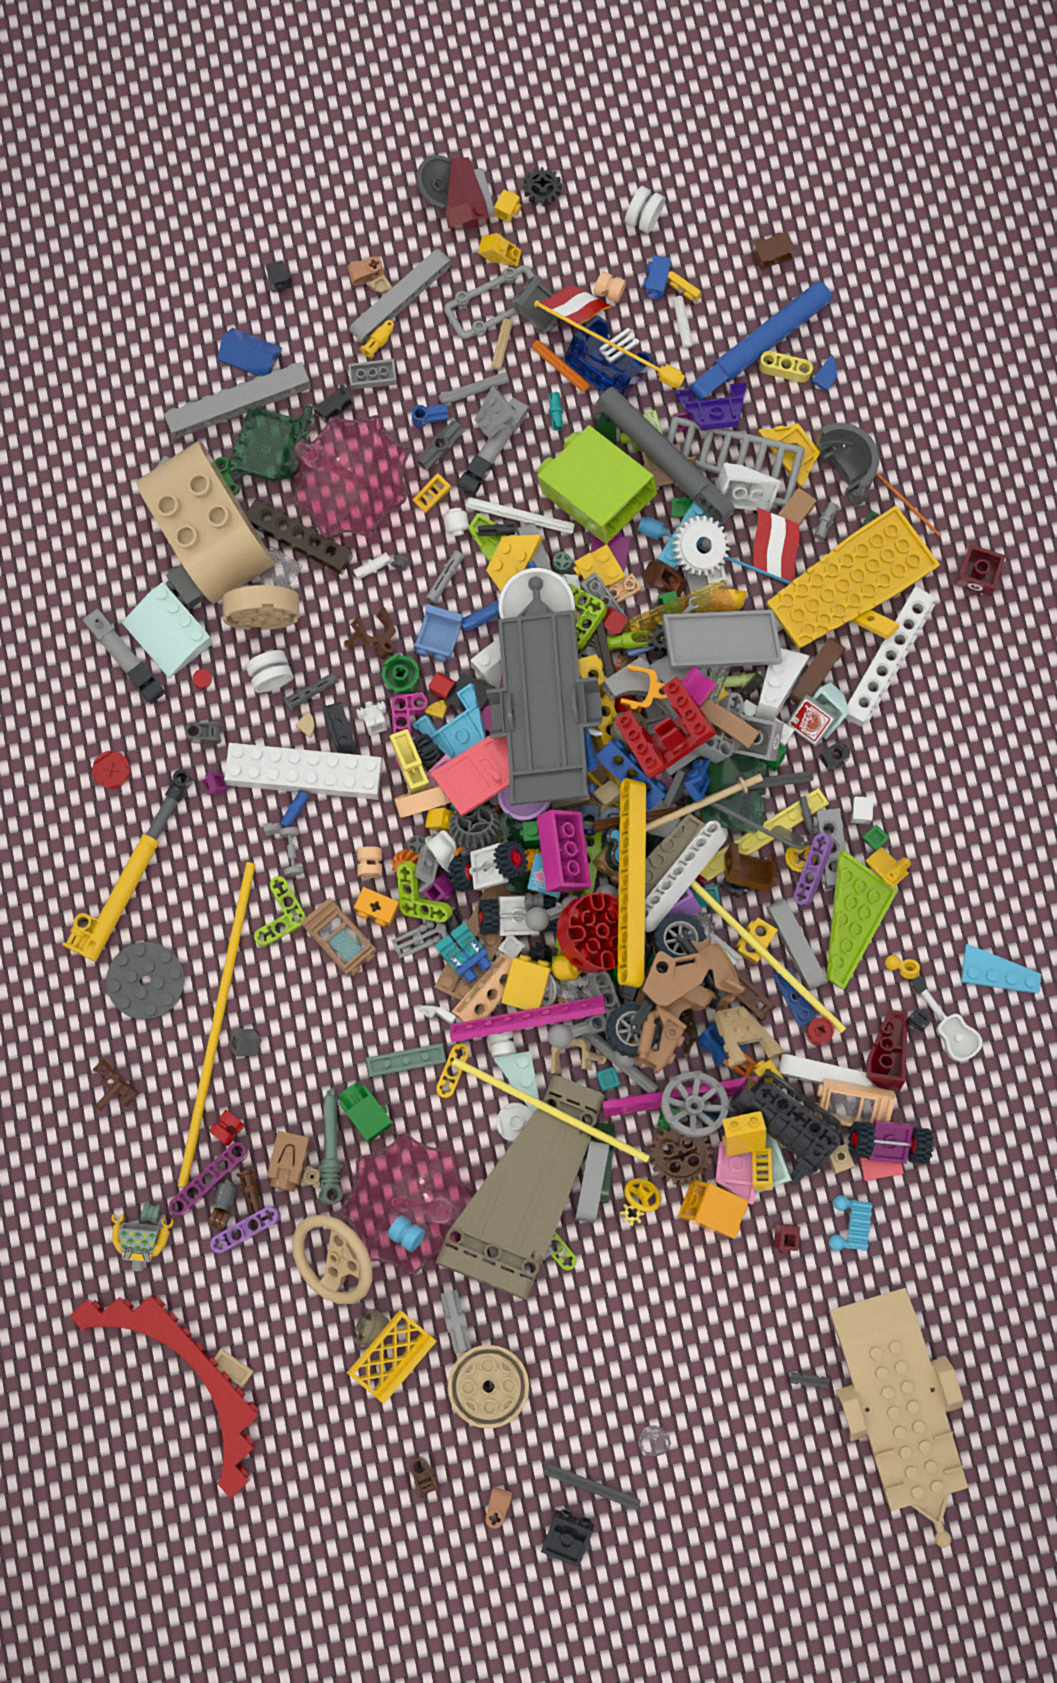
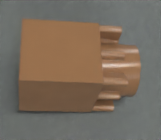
M278 1130L267 1177L271 1179L270 1187L294 1192L296 1185H301L312 1141L309 1137Z

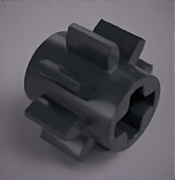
M536 942V947L531 946L528 956L535 962H538V960L550 962L552 951L549 945Z
M924 1008L921 1011L915 1009L907 1018V1021L910 1022L908 1028L914 1033L917 1030L923 1032L931 1022L928 1019L930 1013Z

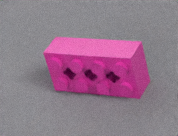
M549 810L538 815L537 823L546 892L578 893L591 888L581 812Z

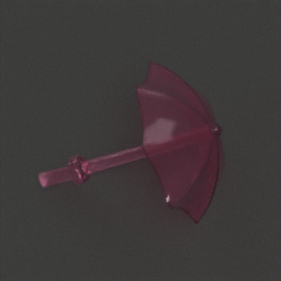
M373 415L361 420H346L332 416L323 431L309 445L304 442L296 444L295 451L297 452L296 457L299 465V482L293 502L296 506L310 514L316 522L322 537L327 538L340 533H355L364 537H371L380 521L391 510L406 502L403 477L410 451L406 446L398 443L391 437L379 415Z
M402 1133L392 1144L383 1150L373 1154L361 1155L357 1158L354 1185L349 1197L341 1206L340 1212L366 1246L371 1262L389 1263L400 1268L407 1275L414 1276L426 1263L438 1257L446 1234L474 1195L464 1185L455 1165V1155L451 1148L430 1147L416 1141L409 1134ZM400 1215L409 1219L412 1225L416 1224L425 1230L423 1240L413 1252L403 1248L401 1242L396 1243L387 1237L391 1225ZM450 1234L449 1237L452 1242L457 1243L460 1241L459 1234Z

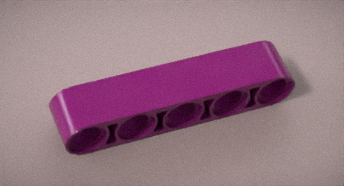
M238 1142L230 1145L169 1202L170 1212L179 1217L186 1215L218 1185V1182L223 1181L247 1158V1148ZM237 1147H242L243 1154L240 1157H234L233 1155L234 1149ZM221 1161L228 1162V1168L225 1171L219 1170L218 1166ZM208 1174H212L214 1178L213 1182L209 1185H206L204 1183V1177ZM192 1188H197L199 1191L198 1196L193 1199L190 1198L189 1191ZM181 1201L184 1205L183 1210L175 1212L174 1205Z

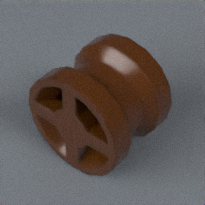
M215 1207L210 1216L208 1226H216L219 1230L224 1231L229 1221L230 1213L227 1211L221 1212L219 1208Z

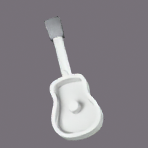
M921 975L912 980L910 984L918 994L923 996L941 1021L936 1027V1032L944 1042L947 1055L956 1062H963L975 1056L980 1051L983 1043L980 1034L975 1029L966 1025L959 1014L947 1017L928 992V987Z

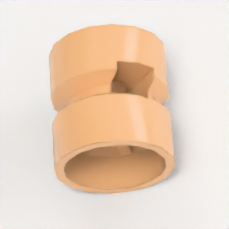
M602 271L596 282L594 293L602 297L607 295L609 300L618 303L625 289L626 280L619 277L613 278L611 274Z
M358 848L357 860L360 864L357 865V876L361 878L381 877L382 864L379 862L382 860V848Z

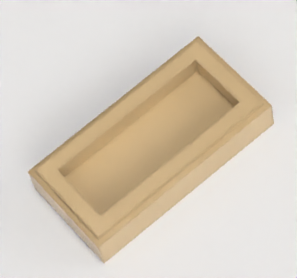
M222 1348L214 1358L219 1364L217 1369L221 1373L226 1371L232 1378L231 1381L241 1388L244 1387L254 1372Z

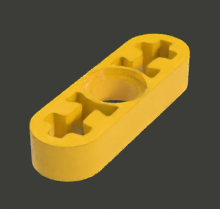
M456 1044L451 1050L436 1088L441 1098L447 1099L454 1094L463 1070L458 1068V1074L452 1077L448 1075L447 1069L453 1066L450 1061L452 1058H457L455 1051L460 1050V1048H463V1052L466 1055L461 1056L459 1060L467 1062L469 1050L464 1044ZM446 1077L449 1080H455L454 1084L452 1082H450L449 1089L451 1091L442 1094V1089H440V1087H444L447 1082V1080H443V1078Z

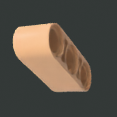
M438 784L394 798L400 817H406L450 803V800Z

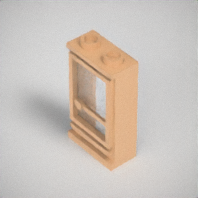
M824 1078L823 1084L818 1086L817 1096L820 1097L819 1102L815 1103L837 1118L841 1125L851 1127L855 1121L869 1122L873 1125L874 1120L890 1122L895 1095L894 1091ZM814 1112V1114H816L819 1118L822 1119L821 1113Z

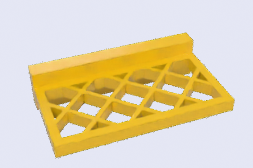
M399 1310L349 1369L347 1374L374 1395L381 1403L385 1404L436 1343V1340L404 1312ZM403 1317L406 1320V1328L397 1329V1323ZM418 1330L420 1332L419 1336L415 1340H410V1332ZM406 1332V1341L397 1343V1334ZM387 1335H392V1344L383 1345V1339ZM406 1346V1351L403 1355L397 1356V1347ZM392 1348V1357L383 1359V1350ZM373 1351H379V1359L370 1361V1355ZM392 1362V1368L389 1371L383 1372V1363ZM379 1364V1373L370 1374V1366ZM366 1366V1375H355L360 1367ZM379 1378V1383L372 1389L370 1387V1379Z

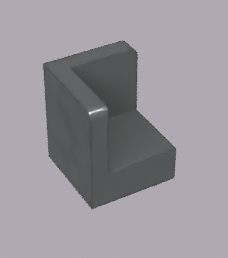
M233 1029L228 1047L236 1057L256 1056L262 1039L254 1029Z

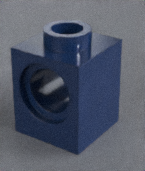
M598 805L579 806L578 812L582 814L584 835H595L593 826L586 825L583 820L588 817L594 821L599 820Z

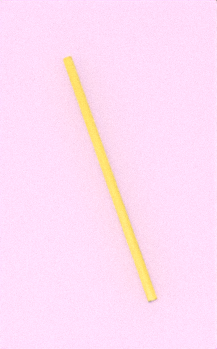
M695 880L692 882L690 887L824 1018L832 1022L833 1026L840 1033L846 1029Z
M454 1058L451 1064L646 1163L650 1155L457 1058Z

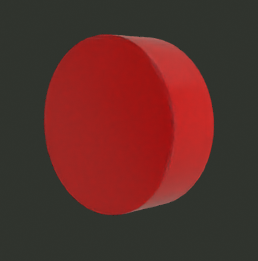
M199 669L193 674L192 679L197 688L206 689L211 685L212 676L209 671Z

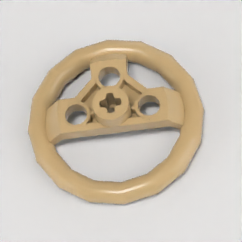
M326 1214L310 1215L297 1225L292 1237V1249L298 1271L309 1287L322 1298L337 1304H354L365 1297L373 1280L372 1262L366 1246L356 1232L343 1221ZM314 1227H325L331 1230L325 1273L321 1280L310 1267L305 1254L304 1240L307 1232ZM351 1274L358 1278V1285L352 1291H338L346 1280V1275Z

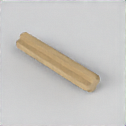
M503 319L491 364L494 370H500L502 367L513 324L511 319Z

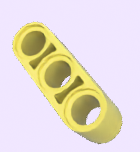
M767 351L760 358L759 369L764 374L797 382H807L811 377L813 365L805 359ZM764 361H770L772 364L767 365ZM782 365H787V366H789L790 368H789V369H785V368L782 367ZM805 369L807 373H802L800 370Z

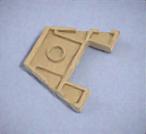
M744 1006L719 1010L714 1014L719 1034L723 1036L725 1045H723L724 1050L729 1053L728 1063L730 1067L743 1064L747 1060L739 1045L759 1042L768 1058L779 1057L785 1052Z

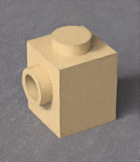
M839 1144L828 1158L834 1174L855 1166L846 1144Z

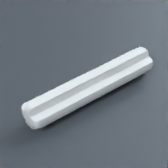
M676 296L673 303L682 345L684 348H690L693 342L682 296Z

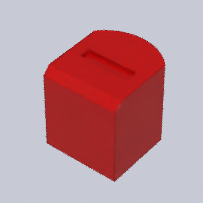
M612 606L607 609V613L602 619L604 627L613 634H619L628 622V618Z
M437 672L429 684V691L434 696L445 700L456 681Z

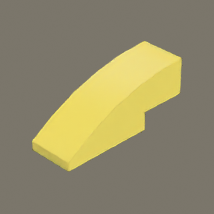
M408 729L390 735L393 749L410 793L429 787V781Z

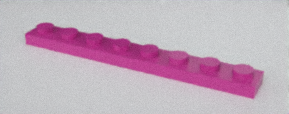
M602 995L451 1024L450 1039L451 1042H461L467 1039L482 1038L514 1030L519 1031L530 1027H540L545 1024L560 1023L571 1019L576 1020L592 1015L598 1016L606 1013L605 998Z
M748 1076L735 1080L726 1079L719 1083L724 1088L727 1097L734 1096ZM749 1076L755 1081L758 1080V1076ZM707 1084L700 1085L698 1096L702 1097L711 1087ZM693 1085L684 1087L689 1096H691ZM673 1089L670 1097L684 1101L679 1091ZM648 1092L640 1096L630 1095L622 1099H608L603 1102L604 1118L661 1108L663 1092ZM716 1093L708 1100L718 1099L719 1097Z

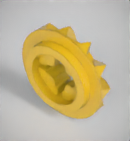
M810 845L802 850L791 846L787 849L785 855L786 863L792 871L802 872L811 849ZM803 851H805L803 857L805 861L801 860L797 864V857L795 856V854L800 855L801 853H803ZM816 856L813 859L814 864L816 862Z

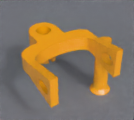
M628 664V671L649 675L650 687L648 695L643 702L640 703L621 698V705L630 706L631 712L641 713V708H649L653 703V699L666 700L668 698L666 694L661 695L659 693L663 690L662 686L665 684L657 682V674L654 670Z

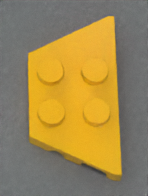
M798 423L790 424L786 427L777 426L773 429L758 430L760 437L804 448L805 451L796 484L801 488L820 451ZM769 447L773 454L777 456L778 449ZM785 451L782 465L791 475L796 453Z
M541 535L502 536L486 569L501 592L505 584L514 575L529 568L527 564L534 558L543 539Z

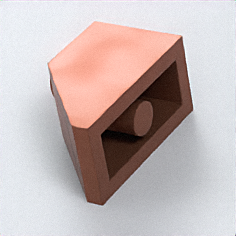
M649 561L642 576L652 587L665 593L676 590L678 598H680L687 583L665 562Z

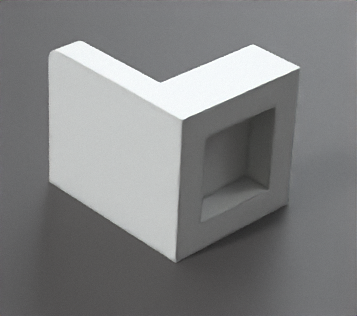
M854 797L850 823L870 825L873 817V798Z

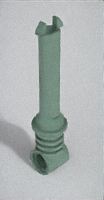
M334 1089L327 1090L326 1096H324V1159L321 1161V1165H318L323 1174L321 1175L323 1179L321 1183L323 1185H321V1191L319 1192V1200L325 1206L339 1203L343 1196L341 1186L338 1185L340 1183V1180H338L340 1175L338 1173H340L343 1165H340V1160L337 1158V1096H334ZM328 1190L334 1193L333 1201L327 1197Z

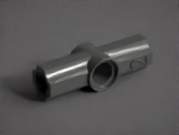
M452 420L440 434L433 437L431 444L416 458V462L424 470L429 471L442 456L448 453L449 448L461 437L465 430L457 421ZM439 443H442V444L445 445V446L442 447V448L436 447V445L439 444Z

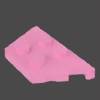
M720 1141L715 1182L736 1196L749 1201L748 1204L750 1205L754 1204L755 1194L752 1184V1152L727 1157L723 1141Z

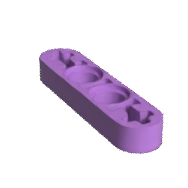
M820 833L813 840L794 892V900L800 905H809L815 896L833 847V838L828 834ZM821 840L826 841V844L823 845L821 843ZM816 855H819L821 861L815 866L813 859ZM812 873L814 880L809 884L806 878L808 874ZM801 894H804L806 896V899H803L801 897Z
M273 1206L266 1207L212 1238L210 1242L211 1249L215 1253H224L273 1226L281 1218L279 1209ZM269 1212H274L275 1215L272 1217L273 1220L266 1219L265 1221H263L261 1219L268 1216ZM253 1219L258 1222L256 1231L251 1230L249 1227V1223ZM235 1229H239L242 1233L239 1240L233 1238V1231ZM227 1238L230 1241L222 1244V1248L217 1247L219 1241L226 1240Z

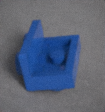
M709 758L704 760L698 759L693 762L684 782L688 794L693 797L695 802L703 798L711 780L706 773L711 762Z

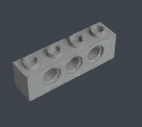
M840 808L819 810L816 812L815 817H812L813 828L817 829V835L820 833L826 834L823 830L824 827H830L833 831L832 834L828 835L833 838L835 852L830 853L820 879L825 889H833L836 885L837 871H831L828 865L835 864L837 866L840 850L846 851ZM821 840V843L825 845L826 841ZM817 855L818 864H819L820 861H821V859H820V856Z

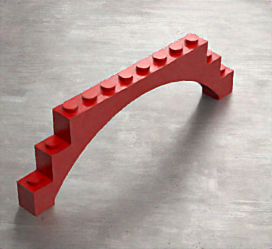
M150 1295L135 1310L132 1309L134 1305L128 1298L123 1299L119 1297L103 1312L101 1311L103 1307L96 1300L87 1299L70 1315L71 1319L82 1331H87L90 1327H118L151 1336L177 1352L193 1367L202 1379L213 1399L222 1429L223 1467L221 1480L217 1484L230 1499L233 1498L251 1481L248 1478L249 1472L243 1466L239 1468L238 1464L255 1449L252 1445L254 1440L247 1433L244 1435L242 1432L260 1416L257 1413L259 1408L252 1401L248 1403L244 1398L246 1394L239 1386L235 1388L231 1384L232 1378L226 1371L221 1373L217 1369L218 1362L212 1356L207 1357L203 1352L206 1350L199 1341L194 1342L191 1339L192 1333L187 1327H181L177 1323L179 1319L172 1311L167 1312L164 1308L166 1304L159 1296L155 1298Z

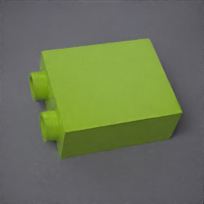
M588 425L580 434L574 432L566 439L563 446L564 450L555 459L552 457L545 459L538 469L537 476L543 495L603 543L607 544L657 495L653 474Z

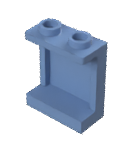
M427 605L417 641L413 646L416 654L422 657L432 656L439 662H450L461 630L463 615Z

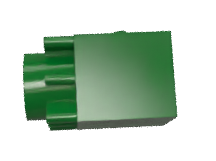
M356 1082L338 1096L341 1101L339 1103L368 1144L394 1125L386 1114V1106H380L366 1085L361 1086L359 1082Z

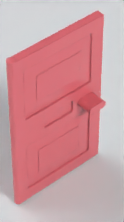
M488 736L430 773V776L435 779L461 817L510 786L507 736L496 738Z

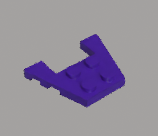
M746 382L730 384L731 397L695 401L690 388L675 390V396L700 430L738 427L747 384Z

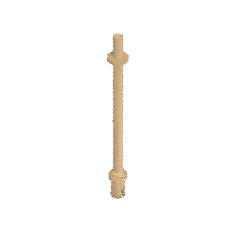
M761 774L746 780L739 777V783L647 823L646 832L738 791L743 790L746 794L748 793L747 787L763 781Z

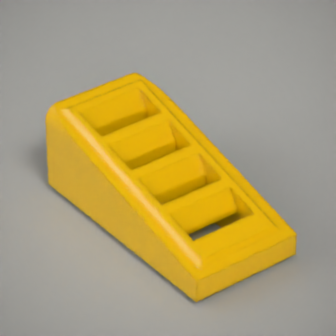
M437 473L414 497L413 501L427 513L453 487ZM438 482L444 486L442 490L436 485ZM432 487L439 492L437 495L431 490ZM427 492L433 497L432 500L425 495ZM422 497L428 502L427 506L420 500Z
M772 1148L752 1152L753 1190H773ZM756 1155H768V1158H756ZM756 1164H768V1166H756ZM756 1172H768V1174H756Z

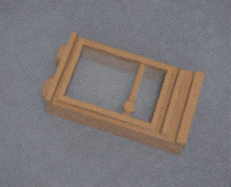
M330 897L301 922L302 927L347 977L357 974L364 962L369 963L376 956V948Z

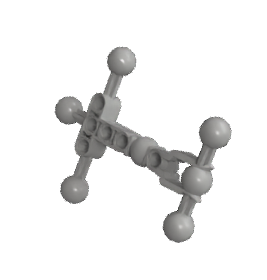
M604 884L599 886L595 893L602 892L612 895L616 891V887ZM574 895L567 896L561 903L556 902L554 908L547 910L541 907L529 909L525 916L526 925L533 931L544 930L548 926L549 921L558 919L562 910L572 900L579 897ZM604 971L598 974L587 973L588 975H586L592 997L602 995L608 997L609 1003H605L606 1013L598 1016L592 1015L584 1022L570 1027L564 1024H555L548 1032V1041L553 1047L562 1049L567 1047L574 1037L586 1033L596 1034L606 1030V1023L610 1013L612 1014L617 1007L621 1006L607 972ZM596 977L601 978L602 985L596 982ZM631 1016L625 1017L623 1020L628 1023L631 1021ZM592 1020L597 1021L598 1028L593 1027ZM621 1023L618 1025V1030H623ZM619 1034L621 1039L625 1041V1034ZM614 1051V1060L618 1065L622 1067L634 1065L635 1059L629 1058L626 1055L621 1056L619 1052Z

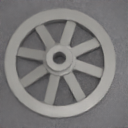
M685 1072L674 1077L665 1087L661 1099V1109L665 1120L675 1131L688 1137L699 1138L713 1134L722 1126V1120L726 1119L728 1114L729 1102L724 1088L716 1079L701 1072ZM694 1081L691 1096L685 1090L682 1082ZM700 1082L711 1087L702 1097L698 1096ZM675 1087L684 1101L670 1097V1093ZM717 1093L721 1105H705V1102ZM669 1104L684 1110L673 1116ZM703 1112H720V1115L713 1122ZM687 1115L690 1116L689 1127L684 1126L678 1121ZM696 1117H699L708 1127L696 1129Z

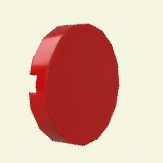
M106 751L94 760L92 775L100 786L107 789H116L127 782L130 776V764L123 754Z

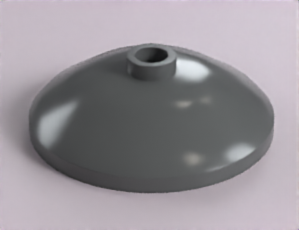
M434 155L426 158L420 164L417 171V184L421 194L430 204L445 209L448 198L447 190L449 189L451 159L441 155Z

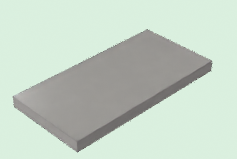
M773 610L663 614L662 616L670 669L781 664L783 661Z

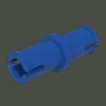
M299 790L293 802L288 804V810L279 823L283 824L286 828L291 827L297 815L302 813L301 809L310 796Z

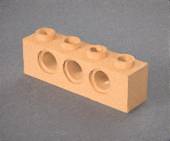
M501 953L492 963V967L480 977L451 1011L461 1022L486 1018L489 1013L494 1011L497 1003L503 998L512 959Z

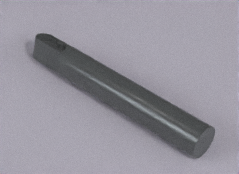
M610 387L600 396L596 405L714 521L721 523L734 513L735 508L732 502L615 387Z

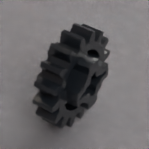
M541 167L540 171L534 168L533 174L528 172V178H524L523 190H525L524 196H529V202L534 200L536 206L540 202L542 207H544L545 202L551 205V200L557 201V196L561 195L562 183H560L561 178L556 177V171L550 173V168L544 171V168Z

